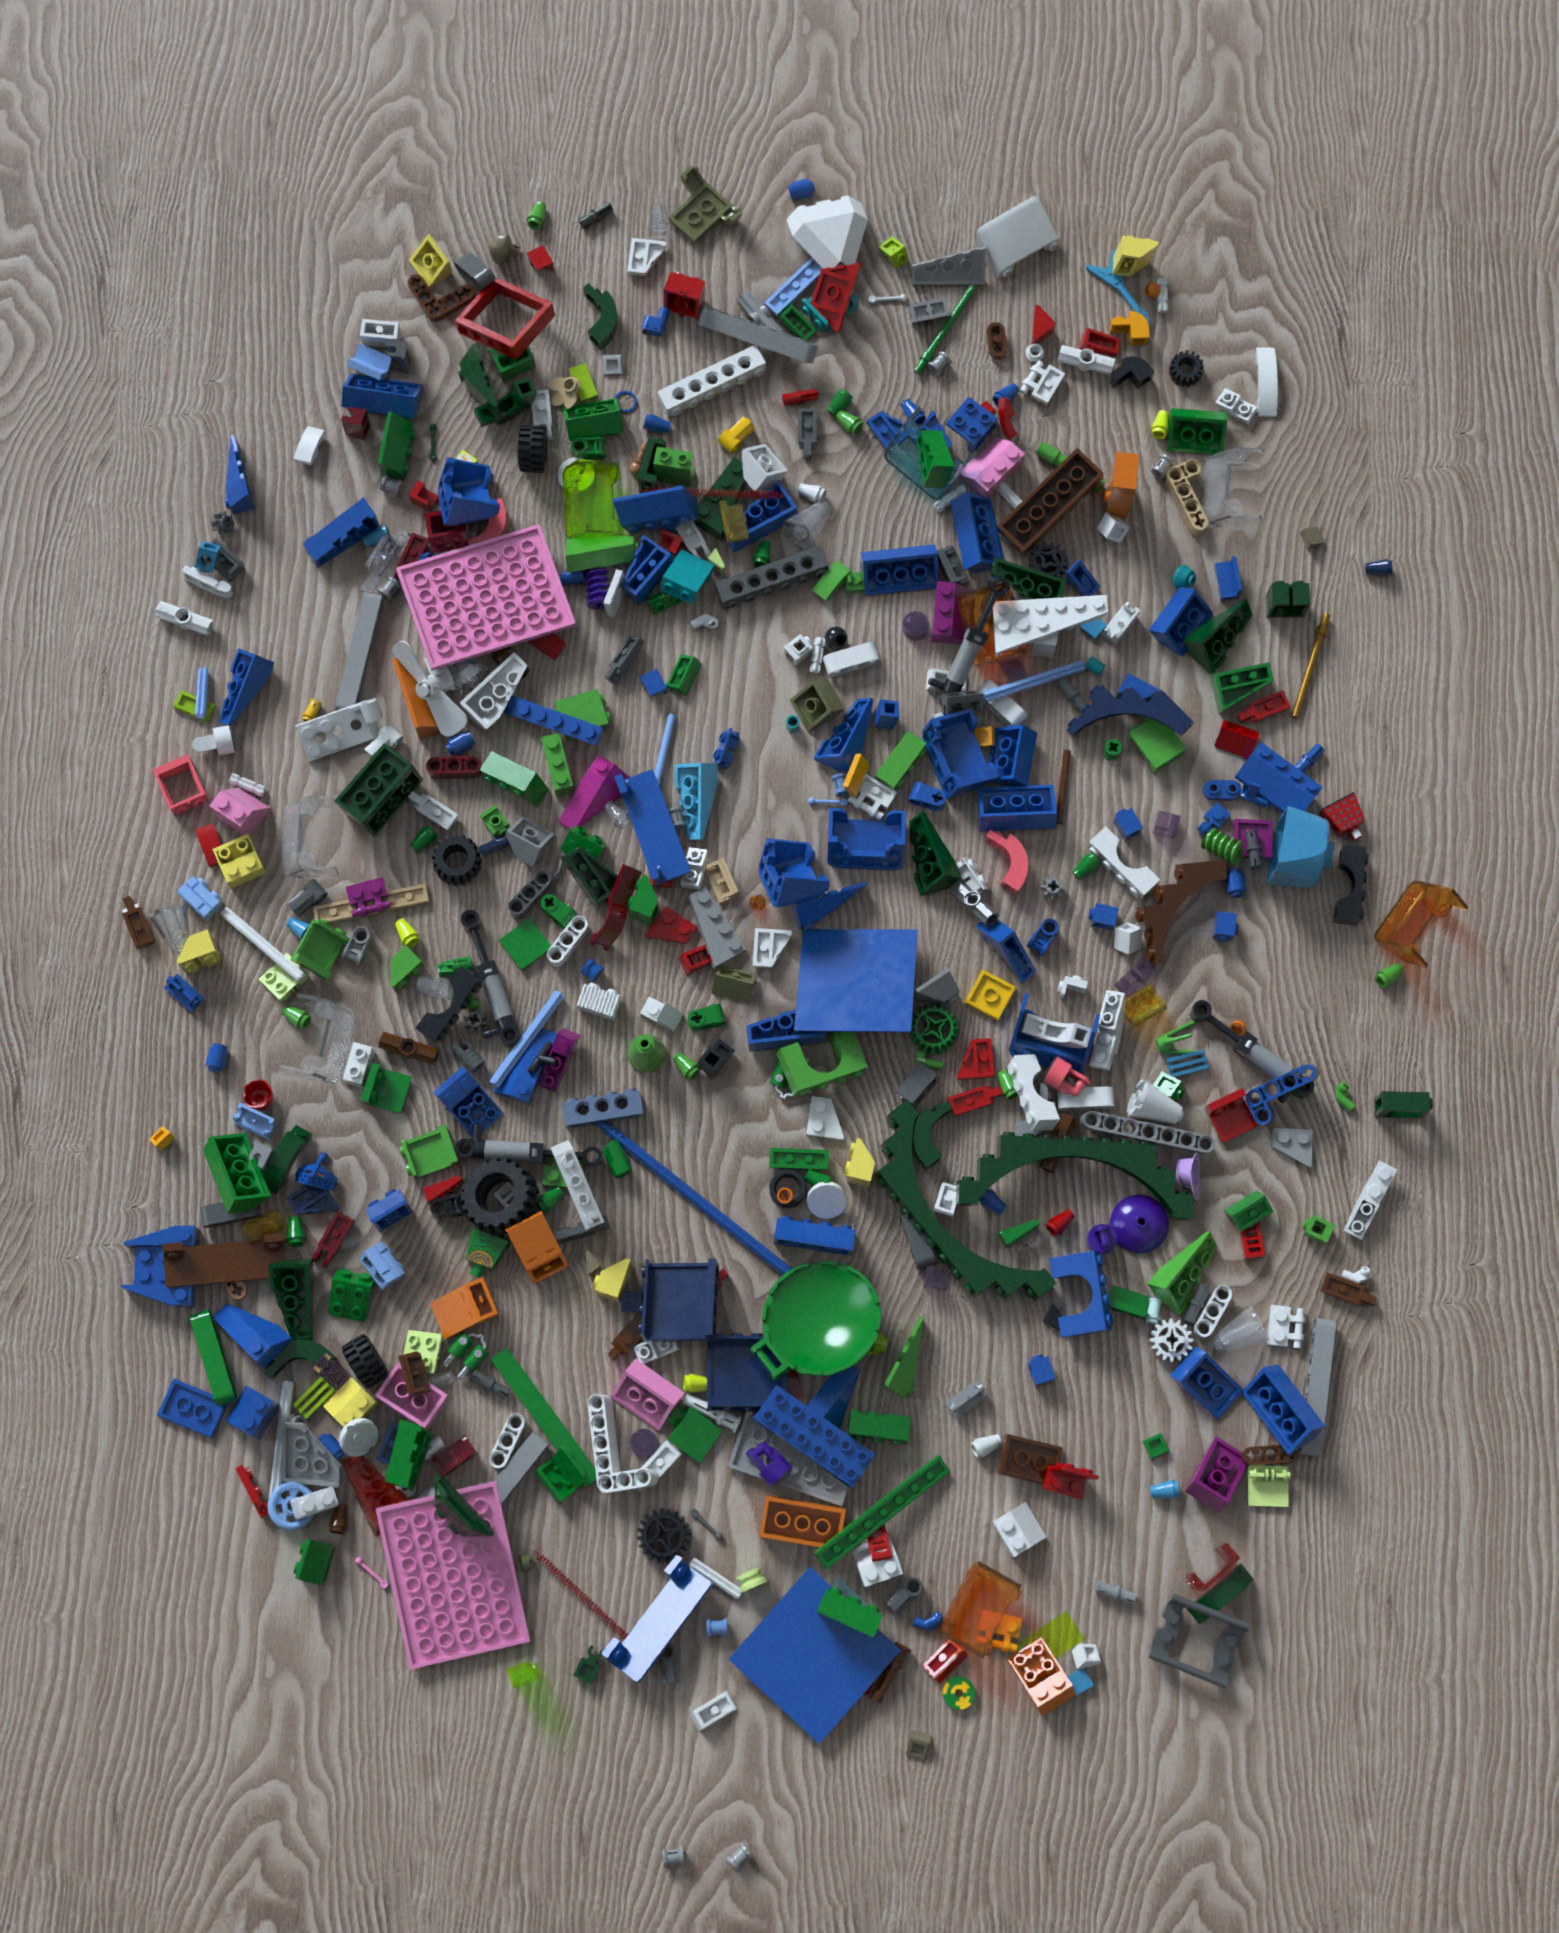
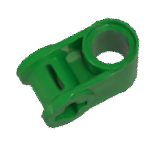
M599 436L575 438L571 443L572 457L585 460L605 459L607 457L604 450L606 439ZM577 447H582L584 450L577 451L575 449Z
M547 894L541 899L542 912L563 929L577 915L573 908L552 894ZM551 902H553V907H546V903L550 904Z
M713 1004L705 1008L693 1010L688 1015V1026L693 1031L716 1028L726 1024L721 1004ZM695 1017L700 1020L697 1024L693 1021Z

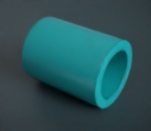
M1091 656L1085 668L1099 676L1106 665Z
M795 715L789 716L786 720L788 732L796 733L799 730V718ZM792 722L796 723L795 726H790L789 724Z

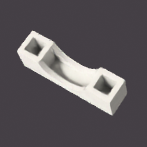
M1105 826L1089 842V852L1094 854L1096 858L1099 857L1103 861V866L1109 871L1112 870L1116 874L1118 881L1126 884L1135 897L1143 899L1159 884L1160 879L1147 866L1139 869L1125 866L1117 856L1116 849L1119 839Z
M1015 1055L1007 1066L1008 1073L1013 1080L1014 1089L1018 1093L1020 1104L1024 1109L1031 1131L1053 1130L1060 1120L1053 1102L1043 1099L1033 1086L1034 1080L1041 1072L1036 1055Z

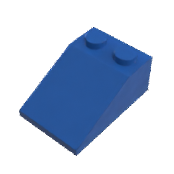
M400 1189L389 1191L385 1194L386 1197L384 1199L371 1202L368 1205L369 1208L366 1209L371 1223L379 1232L414 1212Z
M1196 1346L1170 1375L1185 1392L1216 1419L1220 1418L1244 1390L1205 1351Z

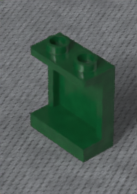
M648 438L637 477L639 493L651 492L652 487L654 491L656 487L658 490V479L656 475H652L656 448H667V442L661 438Z

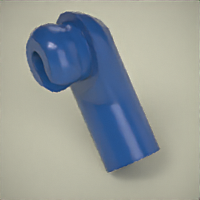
M935 1612L927 1620L915 1617L913 1626L930 1632L942 1625L943 1616L941 1613Z

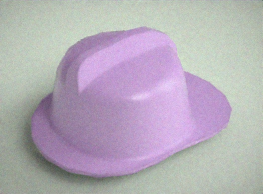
M1198 1153L1193 1158L1178 1159L1176 1166L1178 1182L1182 1186L1192 1189L1196 1201L1199 1200L1201 1193L1200 1156Z

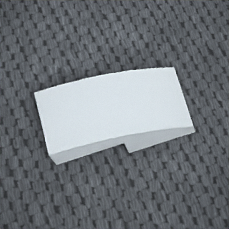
M1226 388L1215 402L1226 413L1247 425L1258 411L1256 406L1241 400V395Z
M307 426L295 452L294 462L312 465L319 454L318 447L325 437L324 430Z
M689 847L686 859L691 872L683 875L680 882L682 888L700 890L706 869L708 850Z
M677 1341L643 1342L633 1347L638 1360L643 1364L680 1350Z

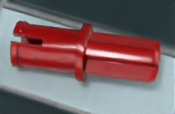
M817 389L798 390V392L782 394L784 406L796 403L802 404L805 401L819 399Z

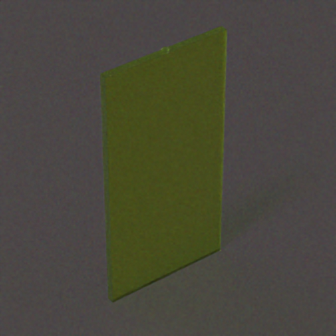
M1065 1611L1018 1642L1016 1653L1042 1637L1056 1658L1082 1641L1084 1637L1068 1612Z

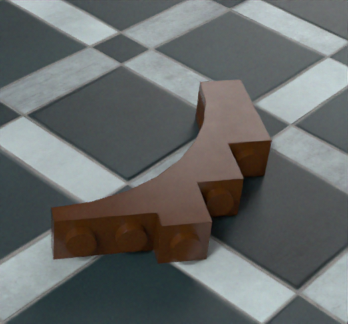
M1225 860L1176 864L1174 877L1177 880V884L1156 886L1155 899L1158 905L1136 907L1135 919L1138 922V926H1145L1146 928L1144 937L1147 941L1146 957L1149 960V964L1164 963L1166 932L1172 917L1185 899L1202 886L1214 881L1227 879Z

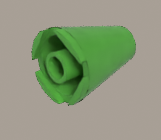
M642 1034L630 1042L627 1057L632 1067L640 1072H653L664 1063L666 1049L658 1037L651 1034Z

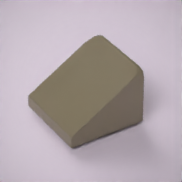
M1318 526L1302 529L1300 534L1308 550L1325 544Z
M587 1250L586 1261L590 1277L601 1269V1265L593 1254Z
M912 1730L906 1755L926 1760L931 1735Z

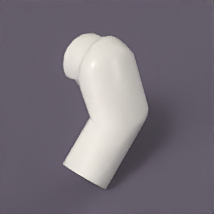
M703 614L690 621L694 630L700 626L714 629L719 624L717 618L708 614Z

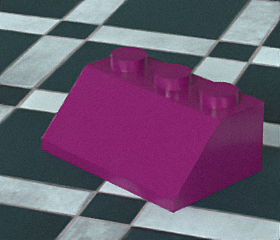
M937 581L931 642L962 644L965 629L968 624L971 625L972 590L957 583Z

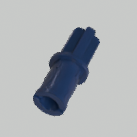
M506 835L499 838L494 837V840L479 846V851L482 856H486L498 850L502 851V848L509 846L510 843Z

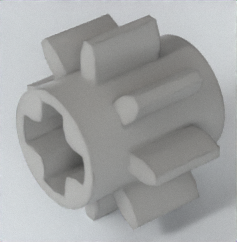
M1055 876L1051 880L1045 878L1044 882L1046 885H1041L1040 888L1045 890L1043 897L1048 896L1051 901L1054 897L1060 899L1061 894L1059 892H1064L1065 890L1064 887H1061L1063 880L1058 881L1055 879ZM1051 885L1054 886V889H1055L1054 892L1051 891V888H1050Z

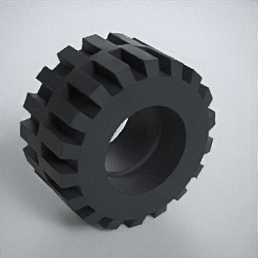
M521 425L518 435L520 472L543 473L547 463V430L545 426Z
M452 834L451 838L447 835L444 841L440 839L438 841L439 845L434 846L432 864L436 874L445 883H452L453 886L461 883L462 886L465 885L466 881L472 882L473 876L475 878L478 876L477 871L481 870L480 863H482V859L476 843H473L471 838H465V835L460 834V837H457V834ZM453 852H463L467 854L468 859L462 867L450 868L446 865L448 856Z
M361 1334L342 1346V1352L349 1366L363 1387L369 1389L388 1377V1370L383 1360L365 1334Z

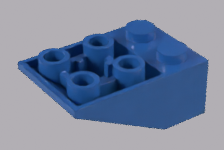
M463 1067L433 1092L472 1137L475 1123L482 1124V1133L504 1114Z

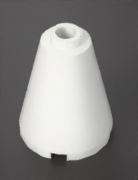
M1144 1079L1140 1080L1136 1085L1138 1091L1135 1094L1132 1093L1127 1107L1128 1115L1170 1124H1176L1177 1121L1180 1122L1184 1115L1182 1106Z

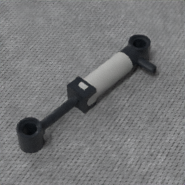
M993 575L989 578L987 587L991 593L976 627L967 625L963 634L964 640L944 683L934 678H930L928 681V685L939 689L936 693V701L939 705H941V694L961 692L981 646L984 647L989 637V634L983 631V628L997 597L1005 596L1010 591L1009 581L1001 575ZM1002 581V587L996 590V584Z
M466 910L461 915V924L464 930L471 933L481 961V965L476 966L480 978L483 979L482 985L497 1026L496 1028L484 1031V1039L500 1034L503 1044L506 1047L514 1048L521 1035L495 960L489 961L478 931L481 927L480 916L475 910ZM475 918L474 924L469 925L466 923L467 919ZM508 1033H515L516 1036L513 1040L505 1039Z
M1199 1000L1192 1006L1190 1017L1193 1021L1197 1023L1208 1021L1237 1043L1233 1051L1243 1058L1247 1057L1273 1078L1294 1070V1068L1257 1042L1258 1039L1248 1031L1241 1037L1211 1015L1212 1008L1207 1001ZM1196 1008H1203L1205 1015H1199L1196 1012ZM1289 1076L1287 1084L1293 1087L1296 1082L1295 1078ZM1314 1082L1306 1085V1092L1301 1091L1299 1088L1292 1091L1294 1096L1299 1099L1307 1098L1314 1090ZM1292 1092L1279 1097L1278 1101L1284 1103Z
M479 1123L474 1124L473 1139H460L455 1146L457 1155L471 1159L491 1160L498 1157L501 1160L504 1157L517 1162L545 1163V1157L555 1158L552 1150H546V1144L482 1140V1124ZM465 1143H469L471 1146V1150L467 1154L462 1152V1146ZM592 1146L586 1148L583 1152H575L577 1159L582 1160L589 1166L595 1167L603 1162V1152L599 1148ZM592 1151L598 1154V1159L595 1162H590L588 1159V1154Z

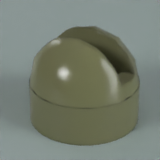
M520 1555L521 1571L530 1570L534 1567L535 1563H530V1560L534 1559L532 1555Z

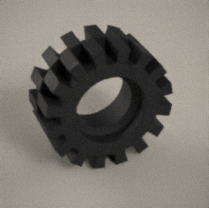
M1186 350L1184 354L1183 351H1180L1179 355L1176 354L1170 364L1169 375H1172V381L1176 380L1175 384L1178 385L1180 382L1182 387L1187 384V387H1190L1191 383L1195 385L1197 381L1199 382L1204 369L1203 360H1199V354L1194 356L1195 352L1192 351L1189 354V350ZM1183 363L1190 364L1193 367V372L1191 374L1181 372L1180 365Z

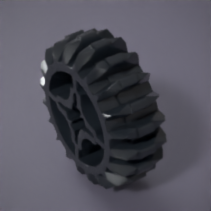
M660 1508V1515H657L656 1511L652 1510L654 1517L651 1518L646 1514L645 1517L649 1521L646 1523L641 1520L640 1524L645 1527L644 1529H637L638 1532L643 1533V1536H637V1540L644 1541V1543L638 1545L639 1548L646 1546L647 1549L643 1551V1554L646 1555L648 1552H651L649 1559L652 1560L654 1556H657V1563H660L661 1557H664V1563H668V1557L671 1556L673 1560L676 1553L679 1557H682L683 1554L679 1550L682 1548L687 1551L688 1548L683 1544L684 1542H691L690 1539H685V1535H691V1531H684L685 1528L689 1527V1524H681L685 1517L683 1516L678 1520L679 1512L676 1511L672 1516L670 1508H668L667 1514H664V1509ZM660 1519L672 1520L678 1526L666 1529ZM655 1522L657 1534L647 1539L648 1530ZM659 1526H661L665 1533H670L667 1540L668 1546L663 1539H656L659 1538L658 1535H661ZM681 1532L680 1542L673 1549L670 1540L672 1536ZM658 1542L663 1543L667 1552H657L650 1545Z

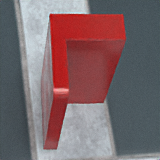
M1223 720L1214 746L1248 759L1254 750L1259 732Z

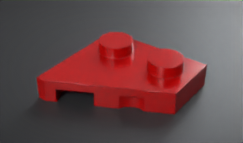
M665 906L645 934V938L687 944L698 928Z
M991 1038L972 1039L957 1075V1080L994 1078Z

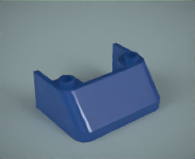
M1025 993L1009 1047L1010 1055L1014 1057L1015 1055L1035 1054L1039 1065L1048 1068L1054 1058L1059 1057L1071 1064L1073 1070L1080 1074L1083 1073L1095 1039L1100 1014H1096L1087 1048H1071L1047 1043L1020 1032L1025 1013L1036 1016L1034 1012L1025 1009L1029 994Z

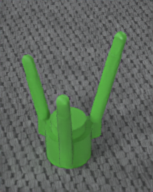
M1191 1021L1166 1034L1159 1035V1038H1156L1159 1053L1164 1052L1166 1056L1197 1051L1171 1050V1048H1174V1042L1192 1037L1191 1033L1175 1038L1170 1037L1194 1025L1196 1022Z

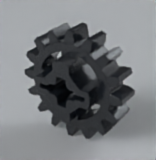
M1045 541L1042 547L1037 544L1036 550L1032 549L1031 555L1028 557V561H1030L1028 568L1060 578V574L1064 575L1065 569L1068 568V563H1066L1068 556H1064L1066 550L1060 551V545L1054 547L1053 542L1047 545Z

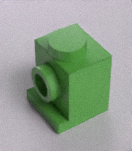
M496 805L480 815L481 821L493 837L505 835L506 831L510 828L509 822ZM496 819L499 820V822H498L497 824H493V823H492V822L495 821Z
M1313 1215L1310 1219L1306 1218L1302 1229L1305 1231L1303 1235L1325 1245L1335 1225ZM1313 1227H1317L1319 1233L1313 1232Z

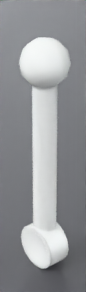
M905 294L895 297L875 298V296H870L868 301L871 304H874L876 301L901 300L904 302L907 297Z

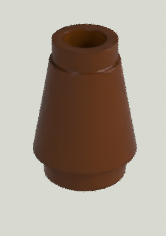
M338 1503L339 1506L335 1507L328 1527H330V1533L344 1535L346 1530H348V1505Z

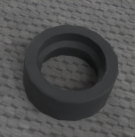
M791 1169L777 1172L771 1179L769 1185L770 1196L778 1206L793 1208L804 1200L806 1182L798 1172ZM790 1177L798 1182L799 1193L790 1203L784 1204L777 1198L776 1186L781 1179Z

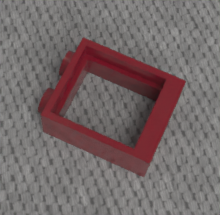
M441 510L425 513L431 553L468 546L465 524L456 526L444 525ZM460 527L459 530L433 534V532Z

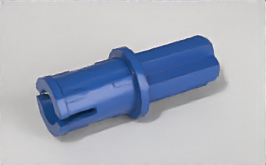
M1316 744L1307 754L1302 755V759L1295 767L1304 773L1310 766L1314 765V762L1324 753L1325 749L1321 745Z

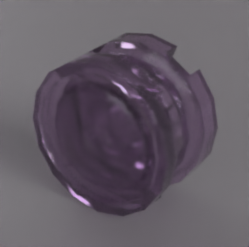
M919 611L907 614L903 621L902 630L904 635L912 641L922 640L926 637L929 629L928 617Z
M640 1429L631 1436L630 1447L636 1456L649 1458L657 1451L658 1439L651 1430Z

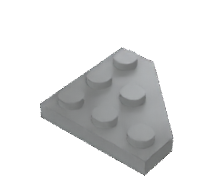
M283 1422L281 1482L340 1487L342 1485V1465L305 1423Z

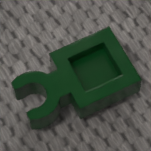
M593 1645L588 1649V1659L581 1658L573 1675L591 1685L600 1668L596 1661L603 1656L601 1654L603 1650L597 1656L592 1654Z

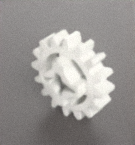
M1172 1318L1169 1319L1168 1323L1162 1320V1326L1156 1324L1154 1327L1157 1331L1150 1332L1154 1336V1338L1149 1339V1342L1154 1343L1151 1350L1156 1349L1155 1356L1157 1357L1161 1354L1162 1361L1166 1358H1169L1171 1363L1174 1358L1180 1361L1181 1355L1184 1357L1188 1355L1185 1350L1192 1349L1188 1345V1343L1193 1342V1339L1188 1338L1192 1332H1186L1187 1325L1180 1326V1320L1176 1323H1173ZM1167 1328L1166 1334L1164 1336H1159L1160 1332L1163 1329ZM1176 1329L1179 1330L1183 1336H1180L1176 1332ZM1170 1334L1172 1336V1339L1176 1341L1172 1345L1169 1341L1166 1340L1170 1337ZM1160 1345L1166 1348V1352L1161 1349ZM1178 1345H1183L1182 1349L1179 1352L1175 1353L1176 1347Z

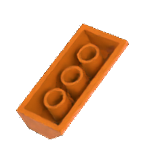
M397 658L392 659L419 740L440 733L426 699L420 698L416 693L418 682Z

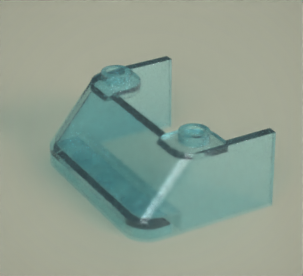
M919 407L906 419L884 452V458L934 500H940L965 472L977 453L974 451L965 462L958 458H952L955 467L951 473V479L947 482L945 488H923L916 444L921 428L914 422L922 410Z

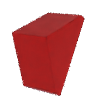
M1035 305L1032 344H1040L1055 332L1056 323L1039 305Z

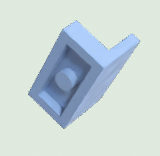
M359 344L355 357L348 360L347 366L375 379L382 380L387 378L393 358L366 345Z

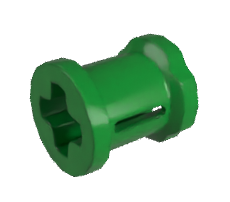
M1111 739L1106 743L1103 755L1107 760L1114 761L1119 758L1122 748L1121 742Z

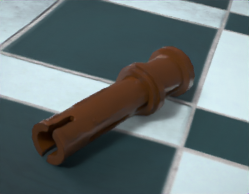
M896 1641L894 1644L901 1651L884 1669L869 1697L879 1704L882 1703L898 1669L901 1670L903 1668V1662L907 1654L912 1651Z

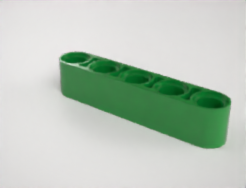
M207 1309L190 1315L191 1325L216 1405L221 1406L237 1400V1394L211 1311Z

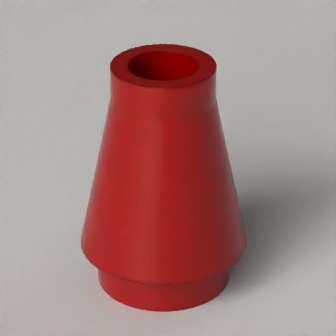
M1066 1209L1064 1212L1049 1219L1046 1228L1054 1237L1062 1235L1075 1216L1071 1210Z

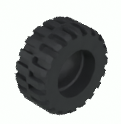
M496 1157L492 1158L491 1162L485 1160L481 1162L482 1166L479 1168L475 1166L472 1169L474 1172L471 1176L468 1174L465 1178L467 1180L466 1185H462L461 1191L464 1192V1195L460 1196V1200L464 1204L462 1205L463 1212L467 1214L466 1217L470 1222L485 1233L503 1237L504 1233L508 1235L507 1228L537 1213L536 1204H540V1198L537 1194L540 1191L536 1185L535 1178L518 1162L504 1157L500 1160ZM501 1182H512L515 1187V1194L510 1205L500 1212H488L486 1199L490 1190Z

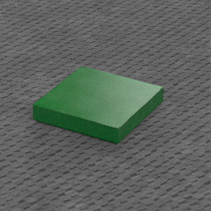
M530 917L499 939L501 945L521 971L545 955L551 947V944Z
M690 1407L667 1440L695 1461L701 1463L723 1430Z

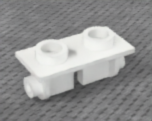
M963 857L964 863L960 861L956 864L961 878L965 880L970 877L971 879L966 884L979 894L983 893L981 889L989 890L987 886L988 881L983 874L980 875L976 870L978 866L974 860Z

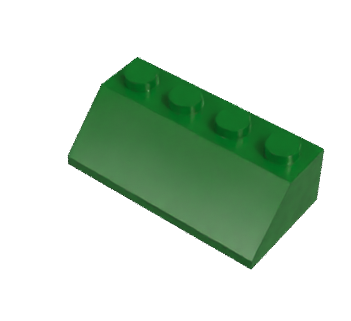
M246 1133L210 1136L203 1149L227 1214L247 1212L271 1197L261 1169L258 1167L256 1157L254 1156L252 1161L249 1160L252 1147Z

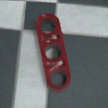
M474 756L431 757L426 762L428 774L435 779L478 778L482 774L480 771L482 767L481 761ZM434 765L440 766L437 771L431 770V767ZM452 765H459L457 770H450ZM471 765H478L476 770H469Z

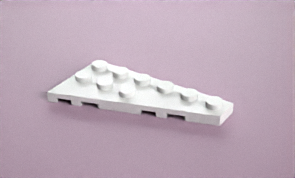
M1107 595L996 601L993 606L996 656L1001 655L1004 651L1017 649L1018 646L1026 643L1031 644L1056 635L1059 631L1072 629L1078 624L1088 623L1108 616Z

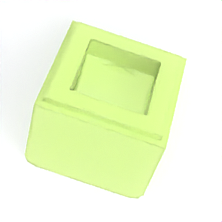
M715 548L708 557V562L715 565V571L724 575L725 565Z

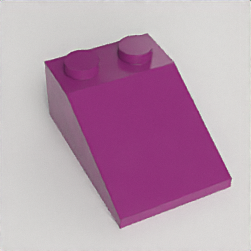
M1215 1436L1193 1473L1185 1492L1219 1513L1229 1503L1245 1470L1246 1464L1241 1459L1242 1452Z

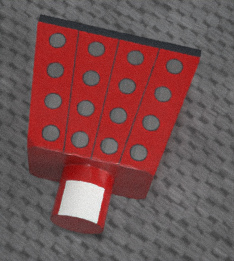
M1354 792L1322 808L1319 815L1328 820L1330 828L1338 837L1348 833L1352 841H1355L1363 836L1358 827L1363 824L1365 818Z

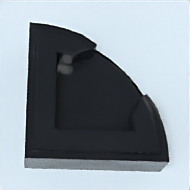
M1052 1304L1042 1321L1060 1331L1058 1317H1062L1059 1309Z

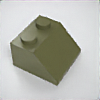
M827 677L813 679L790 699L808 732L831 721L845 709Z

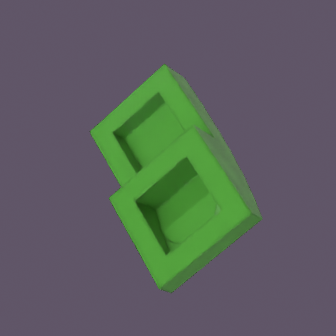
M836 561L823 574L812 591L826 601H829L838 586H843L847 576L852 571L839 561Z

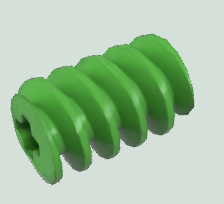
M1216 828L1212 829L1203 838L1201 843L1202 849L1218 855L1233 865L1238 864L1244 854L1242 841L1237 842L1236 838L1231 839L1228 834L1224 836V832L1220 831L1218 833Z

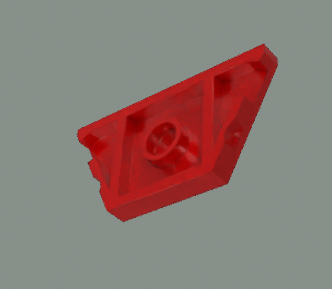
M859 262L821 269L811 300L813 307L839 333L862 266Z

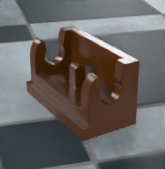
M415 1351L399 1355L398 1358L409 1398L431 1392L421 1352Z

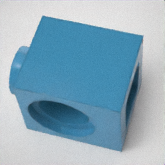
M202 541L198 549L194 568H198L204 573H213L217 566L221 546ZM203 556L210 557L211 561H206Z

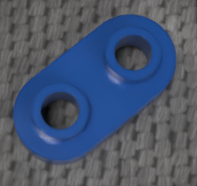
M1210 780L1203 787V795L1208 800L1233 801L1240 796L1242 788L1234 780ZM1210 787H1215L1216 791H1211ZM1229 787H1234L1235 792H1231Z

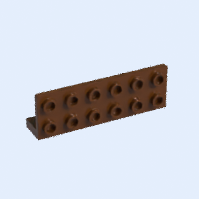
M284 1233L264 1235L263 1240L183 1247V1242L163 1244L166 1288L269 1279V1264L286 1261Z

